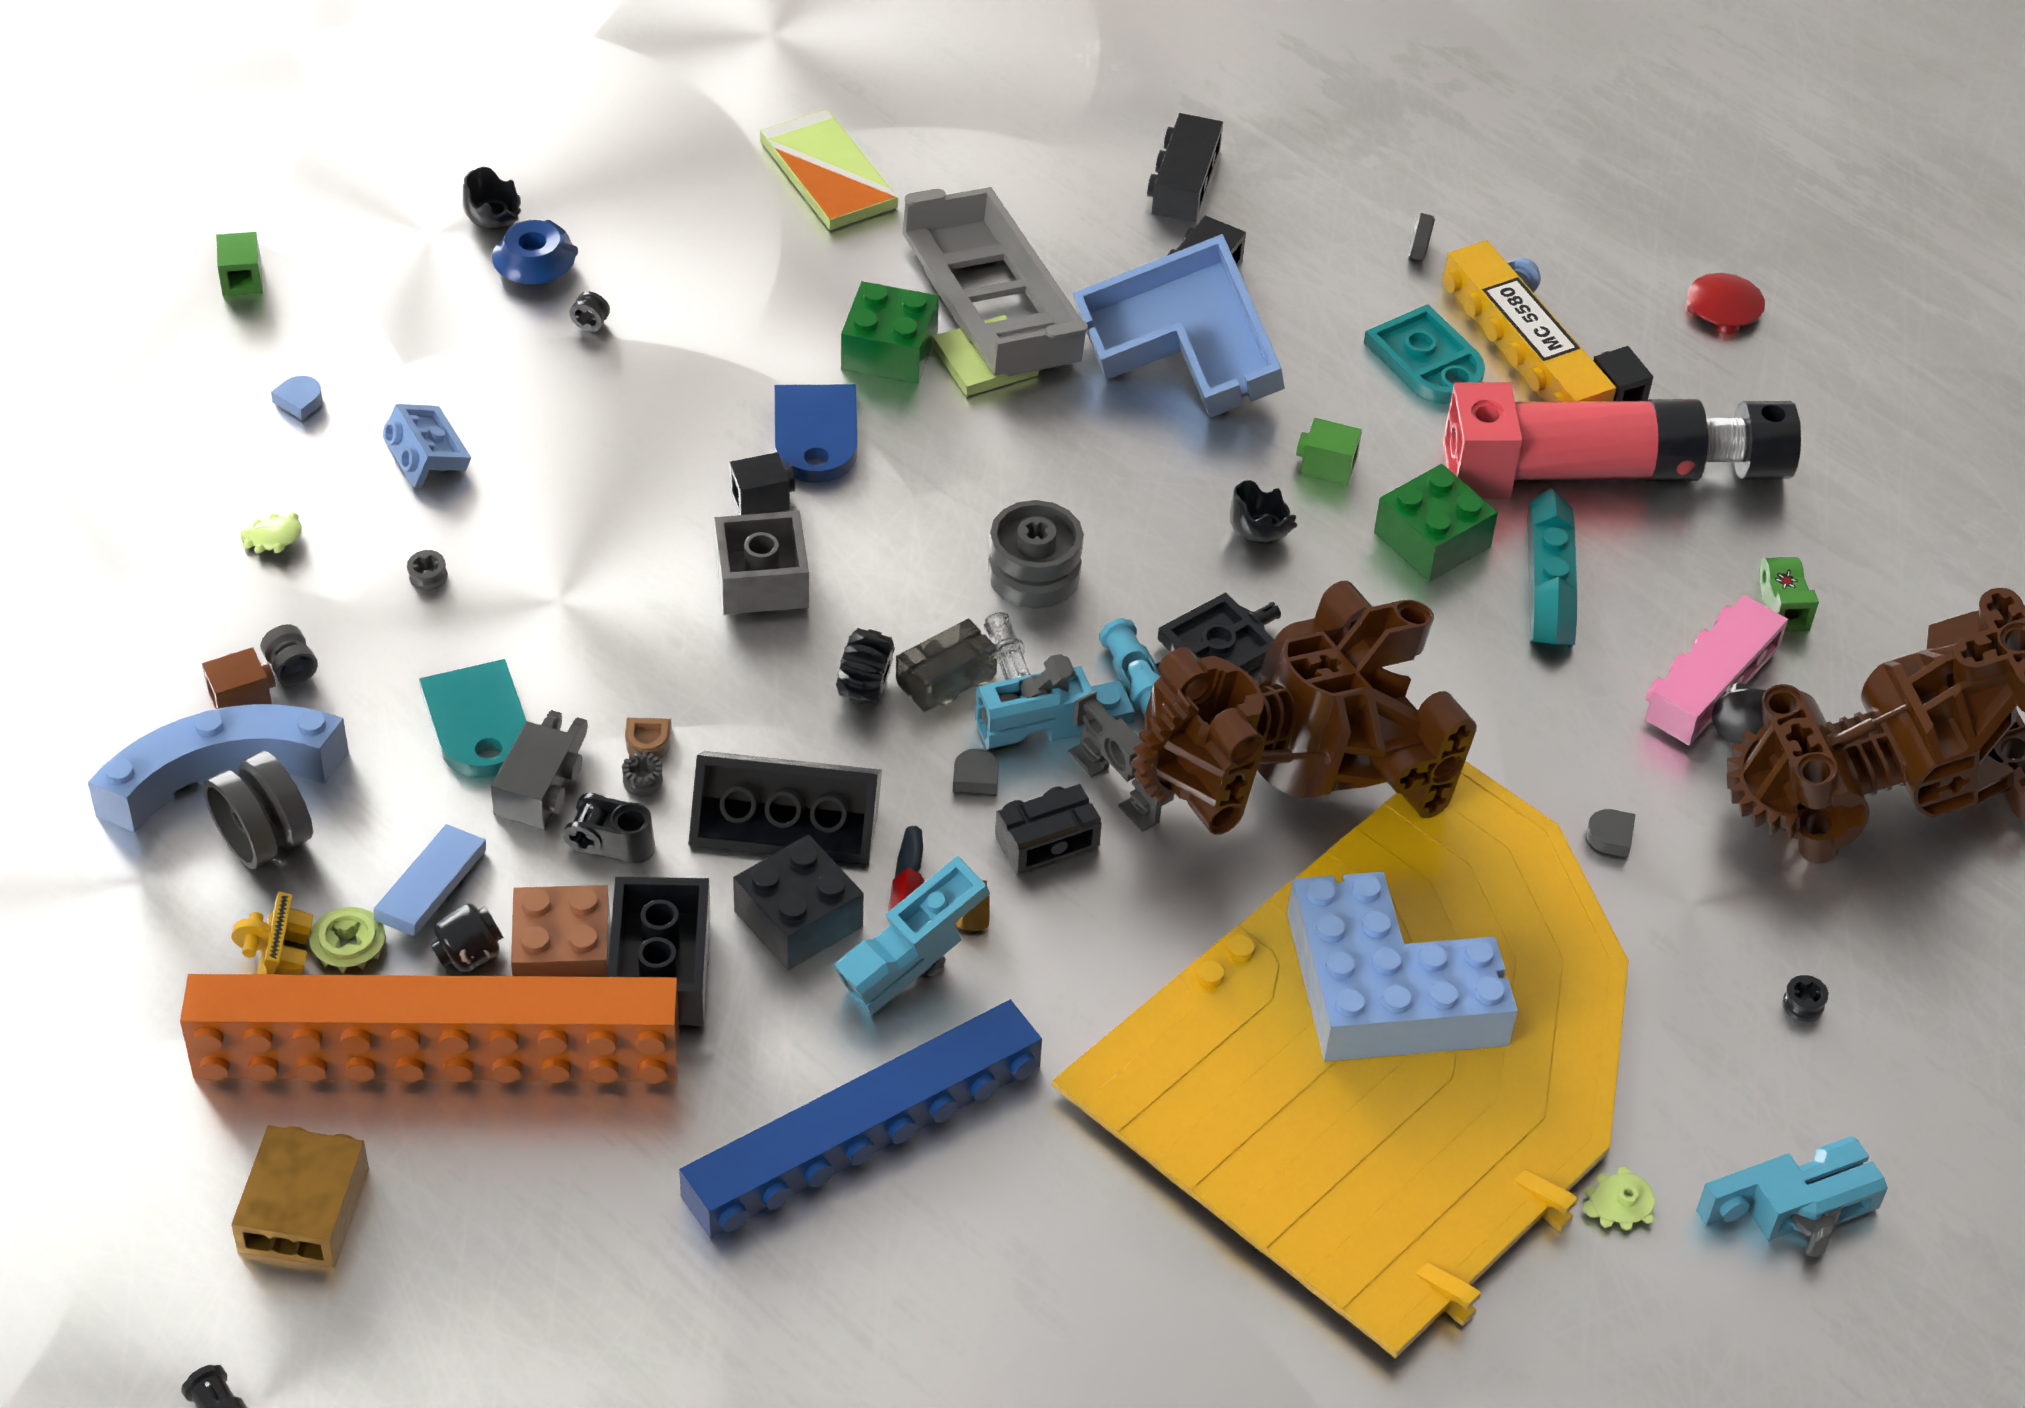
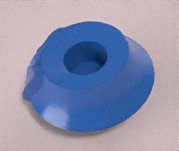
M526 220L513 225L507 230L504 238L497 243L493 250L492 262L495 269L503 277L511 281L528 285L544 284L560 278L571 269L575 257L578 255V247L572 244L566 231L551 220Z

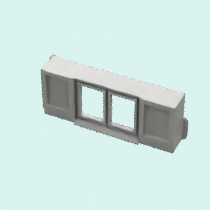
M992 187L946 195L942 189H931L909 193L905 196L902 234L925 268L924 273L953 318L962 329L970 343L973 342L994 376L1002 374L1012 376L1082 362L1088 324L1082 321ZM1004 260L1017 280L963 290L951 270ZM1026 292L1039 313L985 323L973 302Z

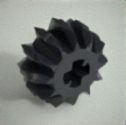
M857 628L849 636L837 673L836 687L839 696L849 698V701L859 704L867 703L873 705L879 700L886 686L893 661L895 647L892 637L882 635V632L872 629L864 630Z

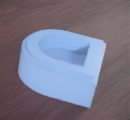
M309 376L289 378L271 391L273 403L301 420L319 408L322 403L321 386L316 379Z

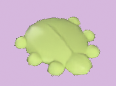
M292 512L287 517L273 513L264 522L261 519L254 520L253 527H246L240 532L241 540L244 541L243 547L249 549L255 546L254 551L256 554L262 553L265 550H274V553L283 551L302 532V524L298 521L299 515Z
M1622 1166L1618 1168V1174H1613L1610 1177L1604 1173L1598 1174L1596 1178L1599 1183L1598 1187L1588 1186L1585 1188V1195L1591 1199L1583 1203V1212L1590 1218H1600V1224L1604 1228H1610L1613 1222H1618L1622 1230L1628 1231L1632 1229L1634 1222L1642 1220L1645 1224H1651L1654 1220L1652 1211L1656 1202L1652 1188L1643 1178L1632 1174L1627 1167Z

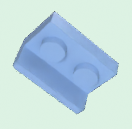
M395 404L389 420L384 425L383 439L413 487L423 486L429 470L466 471L471 456L439 406Z

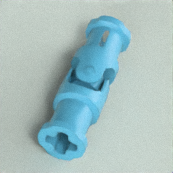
M1124 618L1115 619L1105 625L1104 629L1099 633V640L1104 648L1110 650L1114 658L1112 665L1123 686L1130 693V699L1135 709L1142 711L1145 716L1153 684L1160 678L1158 668L1147 647L1139 643L1136 637L1137 628L1133 621Z

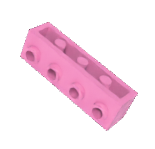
M1745 594L1732 607L1725 606L1719 613L1714 627L1710 631L1702 630L1694 641L1692 650L1687 655L1681 653L1673 662L1669 674L1664 679L1659 677L1652 683L1646 694L1649 706L1645 720L1690 746L1712 722L1714 705L1725 695L1727 687L1735 683L1746 685L1780 648L1788 619Z

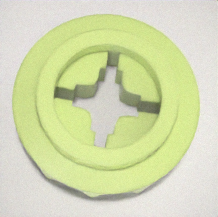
M343 907L332 910L317 920L310 932L309 942L313 958H318L325 969L335 966L344 974L347 967L358 966L363 970L366 962L370 959L379 960L380 950L382 946L386 945L384 925L374 920V913L359 907ZM356 936V945L348 943L344 947H340V938L349 940Z

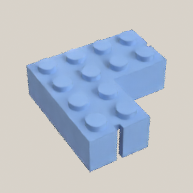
M1223 234L1073 293L1078 314L1082 321L1088 324L1086 333L1106 380L1181 351L1209 418L1242 406V397L1249 396L1252 402L1285 389L1282 368Z
M1384 872L1343 875L1342 882L1338 883L1335 882L1334 876L1293 879L1287 917L1324 1062L1509 1046L1518 1010L1508 977L1504 978L1505 967L1496 937L1404 944Z

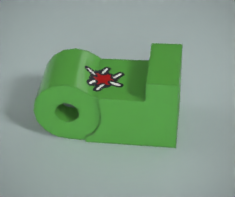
M1763 558L1759 567V583L1764 606L1784 616L1785 609H1793L1797 612L1799 617L1788 620L1785 632L1810 631L1819 601L1815 590H1809L1800 558Z

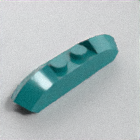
M1550 488L1529 502L1530 641L1575 645L1577 572L1574 514L1571 506Z

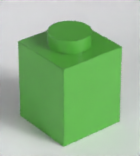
M257 231L217 234V267L222 296L263 293L262 264Z
M1314 417L1309 433H1301L1297 446L1296 456L1303 457L1300 474L1348 486L1358 458L1362 429Z

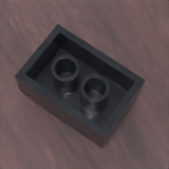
M615 877L607 977L677 978L679 1025L704 1026L711 914L709 878Z

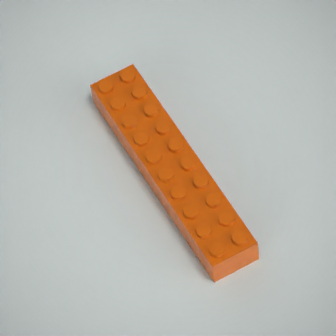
M188 974L180 1024L193 1078H205L212 1081H219L225 1078L255 1079L259 1081H269L272 1079H303L306 1081L351 1079L359 1082L371 1079H398L405 1082H415L418 1080H450L453 1082L498 1080L505 1083L517 1080H545L551 1083L564 1081H595L598 1083L643 1081L652 1084L662 1081H678L680 1028L677 978Z

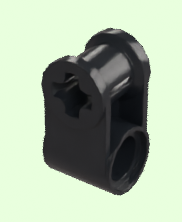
M586 793L579 797L576 805L578 812L573 822L568 823L563 831L564 841L578 852L607 856L628 863H638L646 860L655 849L652 817L646 806L639 803L606 798L596 793Z

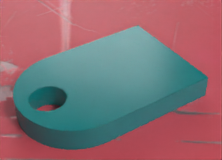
M1429 304L1365 331L1364 344L1415 394L1426 400L1450 404L1454 384L1448 380H1459L1463 383L1483 382L1485 364L1481 355Z
M501 659L419 678L422 697L441 755L447 765L456 772L470 777L486 778L496 776L526 723V718L506 660ZM485 750L500 752L494 758H482L479 756Z

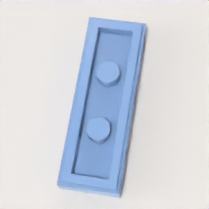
M445 824L374 907V920L415 936L485 853L486 839Z

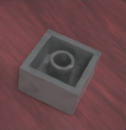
M800 511L714 517L715 549L723 615L809 608V569Z

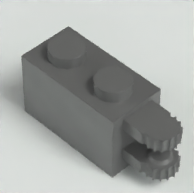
M549 711L541 725L526 721L491 784L494 815L542 829L546 827L552 813L557 814L561 810L565 799V789L569 781H575L580 774L583 757L578 754V751L586 737L588 720L579 717L575 718L568 732L560 730L562 713L557 711Z

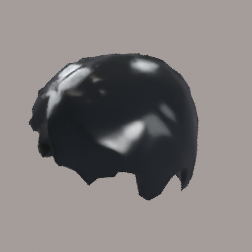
M484 166L467 173L462 184V207L471 222L482 228L495 229L510 226L519 220L521 199L517 194L513 180L503 181L491 168Z
M1252 480L1242 481L1234 488L1230 506V523L1234 531L1241 537L1258 543L1272 542L1287 536L1288 533L1297 527V523L1294 522L1296 515H1290V509L1284 502L1279 488L1266 493L1261 491Z

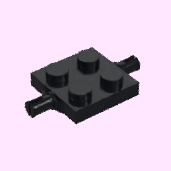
M1225 592L1159 627L1157 640L1170 652L1180 647H1187L1193 651L1198 659L1216 656L1237 665L1248 673L1263 665L1269 643L1275 640L1266 632L1264 625L1279 619L1281 611L1278 605L1275 606L1274 602H1270L1255 612L1238 605ZM1161 662L1156 663L1157 668Z

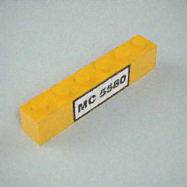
M1488 240L1447 253L1445 270L1442 274L1444 287L1455 296L1464 307L1468 316L1473 317L1485 331L1487 338L1496 344L1506 356L1509 364L1520 372L1529 387L1534 392H1537L1544 402L1614 400L1616 386Z

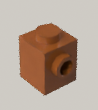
M253 647L202 663L207 693L215 709L252 704H272L269 688L276 687L275 678L269 663H260Z

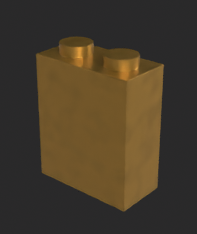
M268 1125L231 1223L237 1252L335 1268L369 1169L364 1141L345 1134H335L332 1136L308 1132L296 1126L283 1128Z

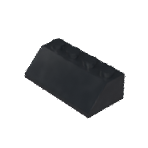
M703 751L697 755L688 845L775 854L809 834L833 861L870 864L878 816L882 770Z

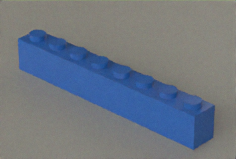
M1010 999L680 1168L681 1198L710 1239L725 1231H735L742 1227L748 1219L767 1209L773 1210L781 1207L790 1197L809 1187H819L826 1183L832 1175L851 1165L857 1166L865 1163L874 1153L893 1143L900 1144L907 1141L916 1131L933 1122L947 1120L956 1110L975 1100L983 1101L989 1098L998 1088L1015 1079L1023 1080L1029 1077L1040 1067L1042 1038Z

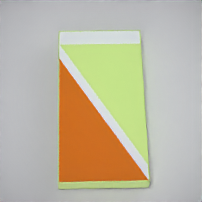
M828 109L760 130L761 143L829 230L898 208L897 195Z

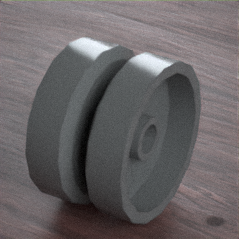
M1031 500L1017 502L1004 508L994 518L990 530L988 576L991 587L1001 598L1021 607L1033 609L1052 607L1067 600L1078 588L1081 576V554L1084 533L1080 521L1070 510L1052 502Z
M260 751L241 761L239 774L231 770H224L204 781V797L214 823L231 851L249 869H256L275 859L278 845L284 849H293L312 838L313 826L305 801L286 769L268 751Z

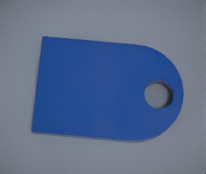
M856 384L774 385L775 453H779L784 468L790 467L795 479L811 483L832 481L848 473L857 459ZM819 459L825 461V463L812 465L808 461Z

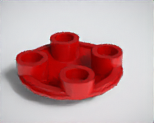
M1713 273L1706 274L1691 284L1688 289L1686 309L1691 314L1699 315L1702 319L1715 324L1720 332L1736 334L1739 332L1740 326L1748 325L1759 319L1765 309V299L1760 289L1749 280L1733 274Z

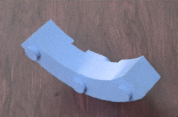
M278 704L232 706L204 711L179 719L150 732L121 750L87 782L95 815L99 819L136 832L157 810L175 799L174 792L194 782L203 785L205 780L224 770H231L239 774L240 762L260 751H268L275 756L289 775L309 778L326 784L349 753L344 719L319 710Z

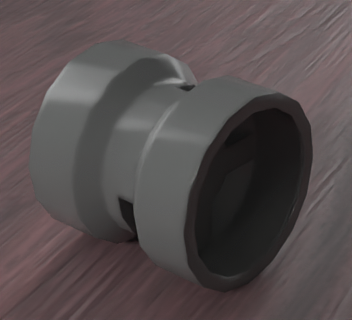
M291 624L280 625L267 632L262 638L260 644L261 652L265 659L272 664V671L282 685L296 686L304 683L314 675L318 667L317 658L313 651L306 646V639L297 626Z

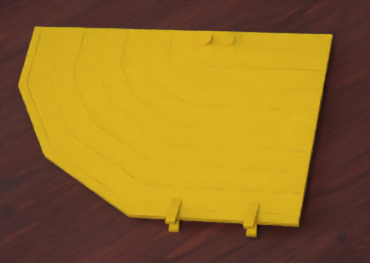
M1467 761L1464 763L1452 799L1442 812L1431 818H1422L1407 800L1396 792L1383 805L1052 1080V1086L1081 1108L1082 1111L1226 1223L1227 1226L1269 1257L1395 1359L1444 1311L1463 1327L1475 1315L1477 1309L1472 1305L1481 1295V1292L1471 1285L1541 1217L1556 1230L1562 1231L1572 1221L1573 1214L1569 1211L1578 1201V1198L1569 1190L1608 1154L1611 1143L1629 960L1560 826ZM1384 872L1404 944L1496 937L1505 967L1504 978L1508 977L1518 1010L1509 1046L1324 1062L1287 917L1293 879L1334 876L1335 882L1338 883L1342 882L1343 875Z

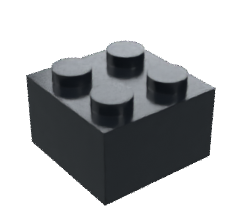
M809 834L733 877L734 912L787 971L863 927L864 893Z

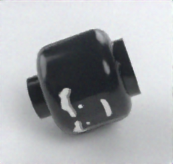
M465 904L435 923L434 932L437 940L430 945L444 968L453 964L461 973H467L495 957L500 951L498 941L504 937L485 906L478 909L473 904Z

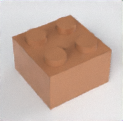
M608 885L513 888L512 976L607 977L610 946Z

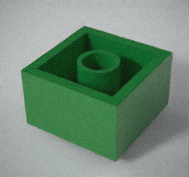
M861 281L841 332V369L919 384L932 348L933 336L937 335L939 295Z
M1440 464L1380 497L1374 533L1430 582L1491 547L1498 511L1446 466Z

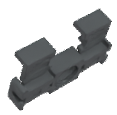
M1092 691L1075 700L1074 725L1076 728L1083 724L1085 725L1081 729L1080 744L1069 749L1068 753L1090 777L1108 769L1110 763L1126 782L1132 780L1135 790L1129 793L1131 795L1130 798L1119 803L1118 807L1143 832L1160 823L1161 807L1174 800V794L1165 802L1160 803L1155 796L1151 798L1133 774L1136 769L1132 766L1131 761L1137 757L1133 747L1143 743V741L1122 718L1116 720L1097 700V692Z

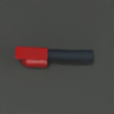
M908 826L905 829L897 858L895 878L892 880L888 912L925 882L921 876L922 874L918 873L921 868L923 855L922 830L917 826Z

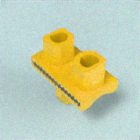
M278 892L274 911L269 914L267 923L263 921L261 913L252 912L249 914V919H242L233 925L231 939L236 945L243 948L242 954L245 957H255L256 952L261 950L257 974H302L307 952L285 946L283 942L288 940L306 945L314 915L290 908L291 894Z

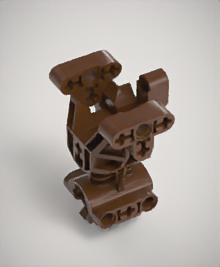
M1339 581L1324 592L1315 618L1286 626L1277 634L1274 642L1269 643L1257 683L1243 669L1222 658L1208 656L1198 659L1193 651L1187 647H1180L1168 653L1158 667L1160 678L1153 684L1143 720L1144 728L1138 734L1143 743L1133 747L1137 757L1131 761V764L1136 769L1133 773L1151 798L1155 796L1160 803H1163L1171 795L1176 794L1178 798L1187 801L1193 812L1209 832L1214 835L1229 832L1240 822L1257 770L1275 788L1302 799L1329 795L1333 791L1363 788L1387 782L1395 792L1401 794L1420 817L1431 818L1442 812L1452 799L1475 736L1477 725L1453 696L1446 691L1432 694L1426 698L1417 710L1406 698L1411 678L1382 668L1414 660L1415 656L1422 653L1434 620L1432 610L1425 604L1415 600H1401L1372 607L1351 582Z
M1994 588L1988 590L1980 597L1979 611L1969 612L1929 625L1926 650L1884 662L1870 674L1861 692L1862 704L1867 713H1855L1853 718L1847 719L1842 717L1839 718V722L1834 724L1830 721L1826 722L1817 702L1811 695L1791 685L1780 684L1767 689L1762 697L1763 727L1757 734L1743 731L1742 744L1733 743V757L1727 758V789H1730L1732 804H1739L1740 816L1744 817L1752 814V824L1755 828L1767 822L1769 824V835L1771 836L1777 833L1780 828L1783 829L1788 840H1792V838L1798 840L1800 854L1804 859L1812 863H1827L1834 859L1840 847L1851 844L1866 827L1870 815L1869 806L1864 795L1869 794L1873 796L1882 789L1889 791L1892 790V786L1898 784L1905 786L1917 810L1928 817L1935 818L1979 804L1994 795L2003 793L2012 812L2018 818L2025 820V724L2017 711L2018 706L2021 711L2025 712V605L2016 592L2007 588Z

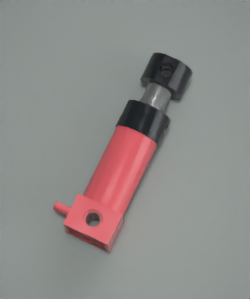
M1511 382L1454 383L1443 444L1448 469L1481 498L1510 499L1514 480L1646 479L1647 481H1698L1702 477L1706 462H1734L1736 474L1741 479H1790L1795 475L1798 468L1801 451V424L1796 405L1792 401H1742L1736 408L1734 418L1706 419L1705 409L1702 402L1698 399L1515 402Z

